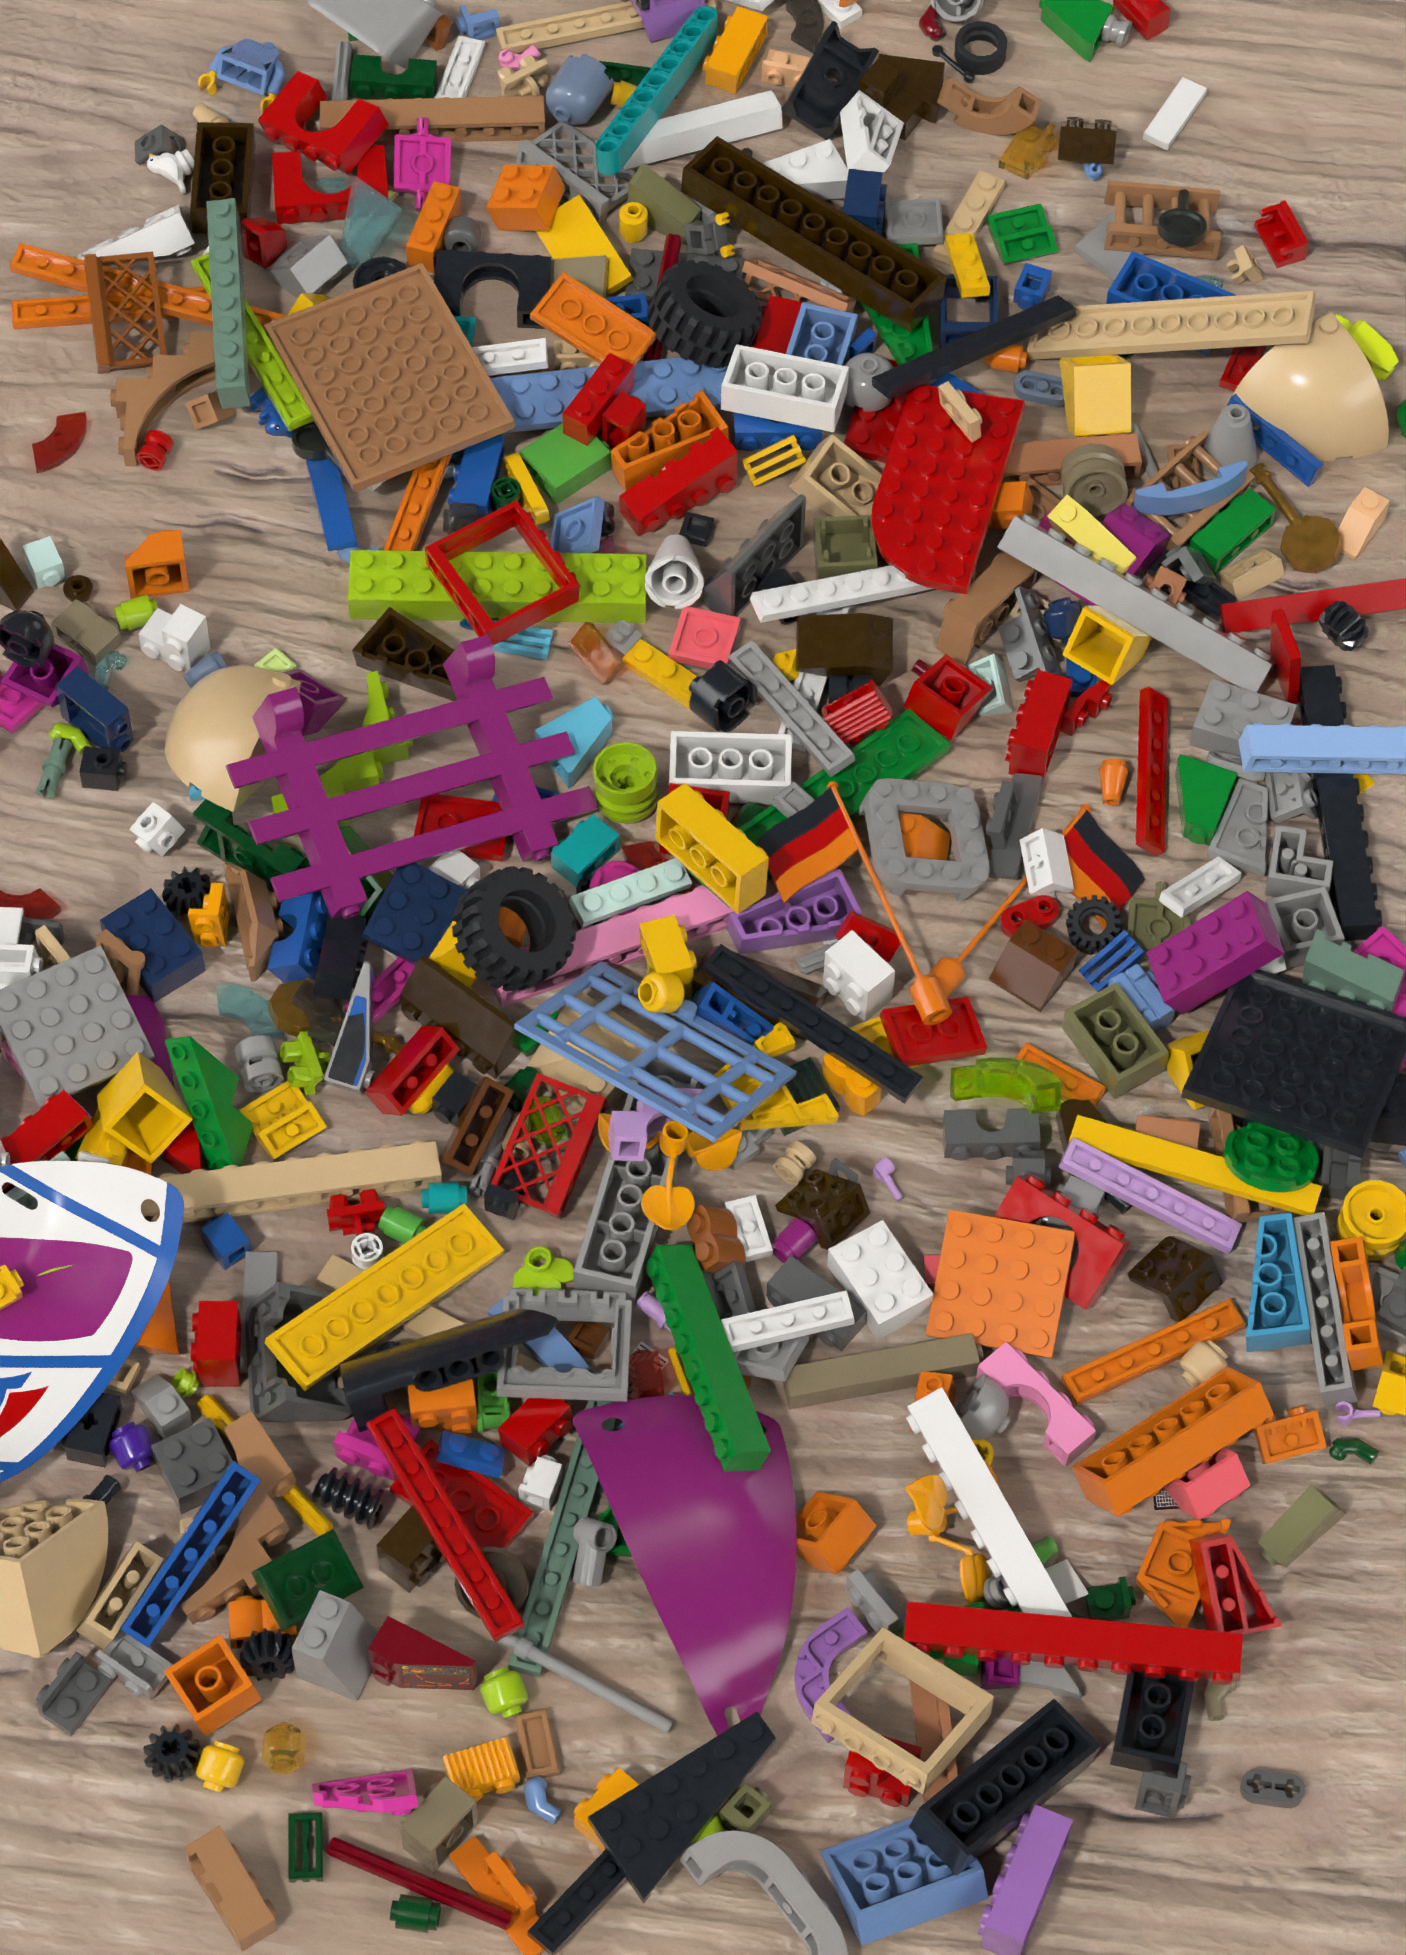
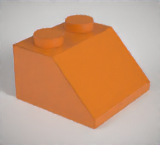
M898 812L906 857L947 860L950 843L949 833L922 815Z
M816 1491L796 1515V1555L817 1570L838 1574L848 1565L850 1558L858 1548L867 1542L869 1535L876 1525L855 1499Z

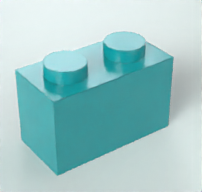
M592 814L586 821L581 820L577 823L572 834L565 840H559V844L552 848V868L577 887V883L582 878L593 876L601 866H604L620 851V835Z

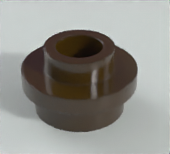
M75 575L65 581L63 592L65 597L71 602L77 599L84 603L92 595L93 585L89 578L83 575Z

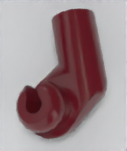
M930 4L919 20V27L925 36H929L934 41L942 35L943 30L936 21L939 14Z

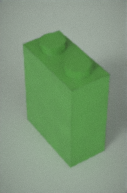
M563 423L520 450V456L533 481L556 505L611 469V449L605 441H600L595 436L590 444L586 446L563 434Z

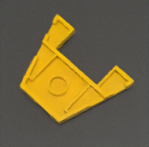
M779 1022L765 1037L762 1035L757 1039L753 1047L771 1057H775L795 1049L796 1042L788 1028ZM757 1063L755 1064L768 1073L775 1075V1073ZM726 1064L714 1076L719 1078L732 1066ZM744 1073L730 1085L750 1095L763 1084ZM784 1085L738 1122L737 1125L740 1131L834 1124L838 1122L839 1114L827 1094L796 1104L788 1088ZM720 1094L729 1111L738 1105V1103Z

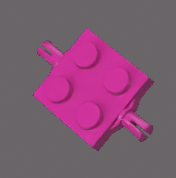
M423 117L417 118V133L411 135L395 134L393 192H406L416 195L415 210L419 212L421 201L423 207L433 181L450 185L451 138L436 137L428 134L429 118L424 117L423 127Z

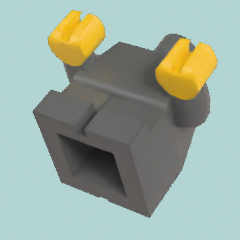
M727 212L711 214L708 221H696L684 225L688 253L710 254L714 252L715 255L724 258L734 255L735 251H732L734 246L731 244L727 245L728 236L733 233L732 226L727 224L730 222V219H727L729 214Z

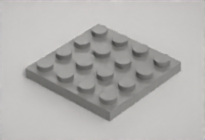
M101 945L0 989V1029L39 1110L49 1097L58 1095L63 1089L69 1096H72L114 1077L137 1051L149 1060H153L155 1057Z

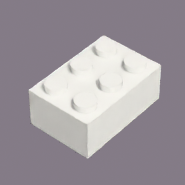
M883 1220L828 1249V1268L844 1291L847 1290L848 1297L867 1311L865 1323L877 1341L930 1312L934 1294Z

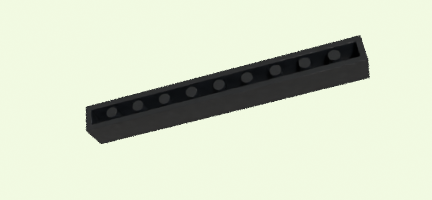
M1334 665L1301 667L1298 703L1302 726L1320 724L1322 726L1344 725V719H1346L1347 715L1345 701H1340L1339 694L1342 693L1341 676H1336ZM1314 773L1312 783L1313 790L1318 798L1316 810L1324 859L1333 861L1329 888L1332 906L1344 935V941L1367 940L1377 931V928L1382 927L1381 910L1375 907V901H1377L1378 896L1376 883H1371L1370 875L1373 873L1372 857L1366 854V848H1368L1369 844L1367 830H1362L1361 822L1364 821V808L1357 801V796L1360 793L1358 778H1353V774Z

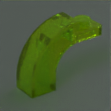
M1011 1058L976 1059V1065L951 1068L950 1097L954 1101L982 1097H1004L1021 1103L1030 1114L1058 1111L1061 1108V1081L1050 1070L1028 1061Z

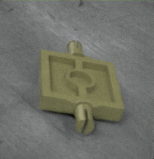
M1162 881L1155 884V897L1148 899L1130 897L1127 933L1145 953L1190 926L1191 912L1181 918L1159 902ZM1167 882L1163 883L1162 891L1169 887ZM1131 949L1125 957H1129L1135 950ZM1146 953V955L1143 956L1142 958H1143V959H1146V960H1149V959H1148V956H1147V953ZM1149 962V971L1153 973L1151 964Z

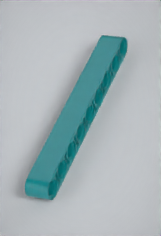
M702 6L693 11L596 141L595 151L597 167L600 173L613 175L622 170L712 48L719 35L718 15L715 8Z

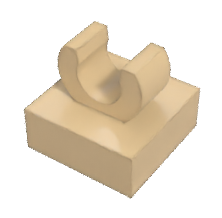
M1244 245L1235 249L1234 253L1237 259L1227 263V268L1231 272L1239 269L1236 274L1231 276L1237 284L1242 283L1247 277L1253 284L1264 279L1255 256Z

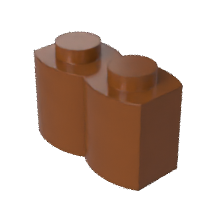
M700 1205L696 1208L687 1223V1229L695 1243V1255L701 1270L716 1273L734 1261L741 1262L745 1266V1250L737 1237V1224L733 1213L726 1208Z

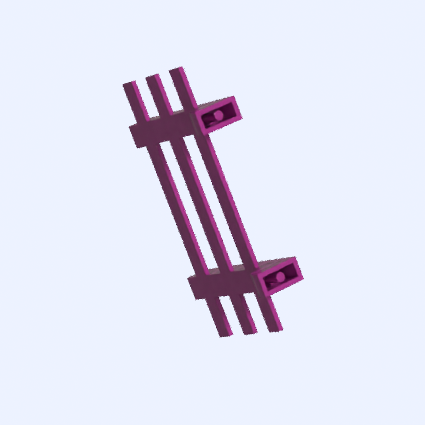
M485 635L463 641L443 664L457 701L310 742H305L301 732L304 725V712L297 688L294 687L268 694L252 716L266 754L227 764L226 769L234 789L276 778L289 810L248 822L256 845L298 834L306 852L310 867L270 879L278 901H286L321 890L331 918L343 916V919L358 915L361 912L360 909L368 901L360 881L364 877L508 835H512L522 862L531 859L534 862H541L551 857L552 848L559 844L551 823L594 811L598 807L589 786L540 799L528 768L575 754V750L567 731L518 744L506 713L551 701L553 696L545 677L496 690L492 680L495 673V655L489 636ZM466 724L480 755L329 799L315 766ZM490 780L502 811L352 855L349 854L338 822Z

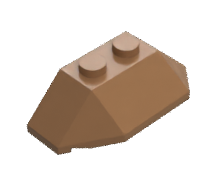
M226 862L223 863L225 879L250 981L254 982L259 979L268 966L273 942L280 941L279 936H284L283 925L280 917H274L273 910L278 909L274 891L268 893L266 881L233 863Z

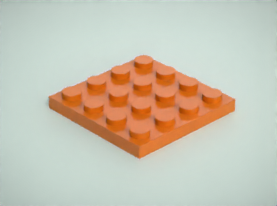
M949 1209L926 1336L943 1339L973 1333L975 1344H981L983 1347L998 1349L1007 1342L1013 1349L1018 1348L1023 1354L1053 1359L1075 1242V1232Z

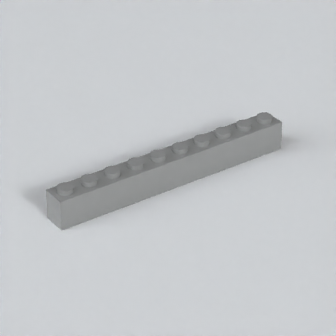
M1027 513L1024 516H1014L998 545L999 549L1236 686L1259 693L1276 663L1270 659L1272 655L1260 647H1256L1255 650L1244 644L1246 640L1234 632H1230L1229 635L1219 630L1220 624L1208 617H1204L1203 620L1193 615L1194 609L1182 602H1178L1177 605L1167 600L1169 595L1155 587L1150 590L1141 585L1143 580L1136 575L1127 572L1125 576L1115 570L1117 565L1110 560L1102 557L1099 561L1090 555L1092 551L1084 545L1076 543L1073 546L1064 540L1066 536L1053 528L1047 531L1040 527V521Z

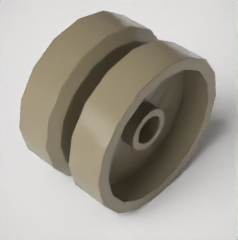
M1090 443L1072 450L1062 461L1060 477L1064 497L1069 495L1095 519L1105 518L1109 512L1126 502L1128 486L1121 456L1115 449L1104 444Z

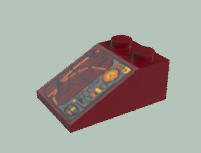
M387 1616L368 1648L371 1673L374 1679L383 1685L390 1686V1684H393L399 1688L475 1690L478 1685L475 1660L390 1616Z

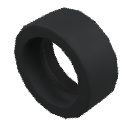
M985 21L968 23L960 28L956 35L954 58L957 64L966 72H971L974 75H986L1000 69L1006 60L1007 38L1004 31L997 25ZM982 40L992 43L997 48V51L990 55L977 56L968 52L964 46L969 42Z

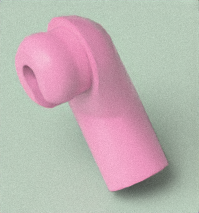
M531 45L522 54L512 53L509 49H505L499 53L498 59L502 67L508 66L512 70L519 71L521 70L519 62L522 58L531 54L537 59L541 54L534 45Z

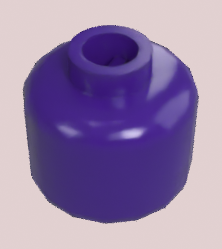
M134 1421L111 1433L113 1438L109 1442V1449L122 1469L134 1468L136 1472H139L153 1464L151 1460L153 1456L151 1445L155 1444L146 1426L142 1424L135 1425Z

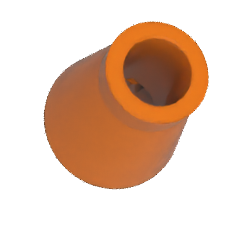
M1106 759L1102 761V766L1098 769L1103 795L1102 803L1116 806L1121 802V795L1129 770L1126 768V762L1123 760Z

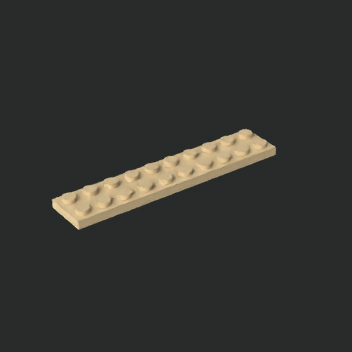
M1313 290L1074 306L1076 308L1075 317L1031 336L1027 352L1029 360L1309 343L1317 298Z

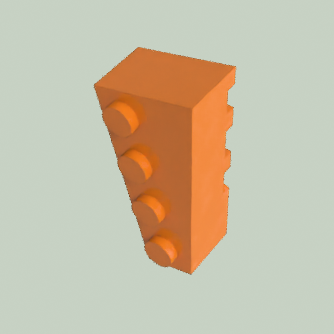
M700 390L694 394L692 401L687 404L682 402L674 408V413L665 419L658 418L652 422L651 428L645 432H637L611 450L612 473L625 492L648 475L652 474L654 477L659 475L664 464L671 459L675 461L682 459L690 452L688 447L698 441L702 445L712 438L710 432L715 428L719 427L729 440L728 426L703 390Z

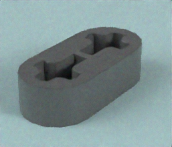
M1255 1769L1248 1771L1243 1776L1240 1793L1247 1802L1253 1804L1294 1808L1302 1802L1305 1785L1298 1776L1293 1774ZM1253 1780H1258L1259 1786L1265 1788H1260L1259 1793H1253L1252 1787L1247 1785H1251ZM1286 1785H1292L1293 1791L1298 1793H1294L1292 1798L1286 1797V1792L1282 1790L1285 1789Z

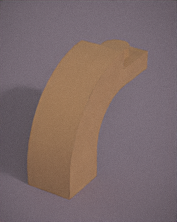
M949 77L943 83L937 103L956 114L953 122L966 129L989 135H1008L1020 132L1035 122L1042 100L1020 86L1003 97H986L973 92L952 77Z

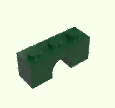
M354 54L350 76L351 98L365 100L434 98L438 81L437 60L409 58L408 67L403 73L391 75L382 70L381 56Z

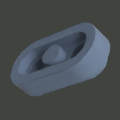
M1029 370L1022 371L1015 377L1014 393L1018 398L1054 407L1065 405L1062 377Z

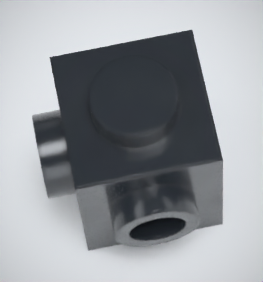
M84 746L79 771L82 788L118 791L120 780H125L127 774V763L122 762L121 750L107 746L100 748Z

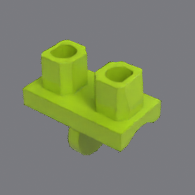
M309 1031L300 1032L295 1041L283 1042L279 1055L282 1062H295L296 1066H290L287 1072L290 1087H303L306 1096L316 1094L315 1086L323 1080L332 1055L328 1052H321V1049L318 1047L314 1048Z

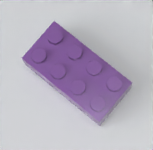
M1034 1805L1031 1815L1027 1813L1023 1815L1017 1831L1016 1844H1011L1005 1859L1006 1864L1003 1873L1006 1875L999 1874L992 1891L993 1896L990 1903L993 1906L986 1905L980 1920L981 1925L978 1934L983 1936L981 1948L998 1955L1023 1954L1068 1843L1072 1819L1038 1805Z

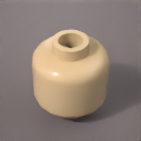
M1210 1340L1206 1343L1197 1341L1180 1360V1365L1185 1371L1181 1376L1192 1387H1196L1227 1367L1228 1364L1225 1360L1228 1356Z

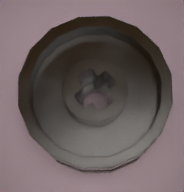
M491 1546L480 1548L518 1612L529 1597L531 1582L526 1566L519 1557L504 1548ZM455 1577L454 1586L459 1602L466 1611L480 1618Z

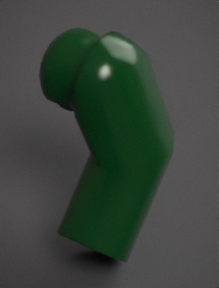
M1357 1437L1336 1438L1332 1442L1333 1446L1329 1449V1455L1338 1461L1345 1459L1346 1454H1355L1370 1465L1379 1453L1377 1449Z

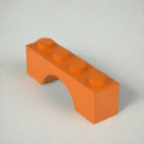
M1360 1236L1331 1241L1332 1258L1343 1314L1342 1325L1345 1346L1351 1370L1384 1366L1369 1264L1363 1238Z

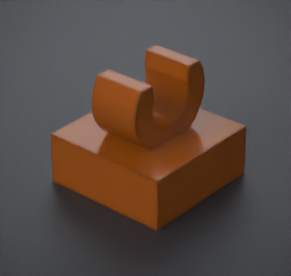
M447 15L440 16L424 41L436 51L445 48L447 37L450 35V25L454 21Z

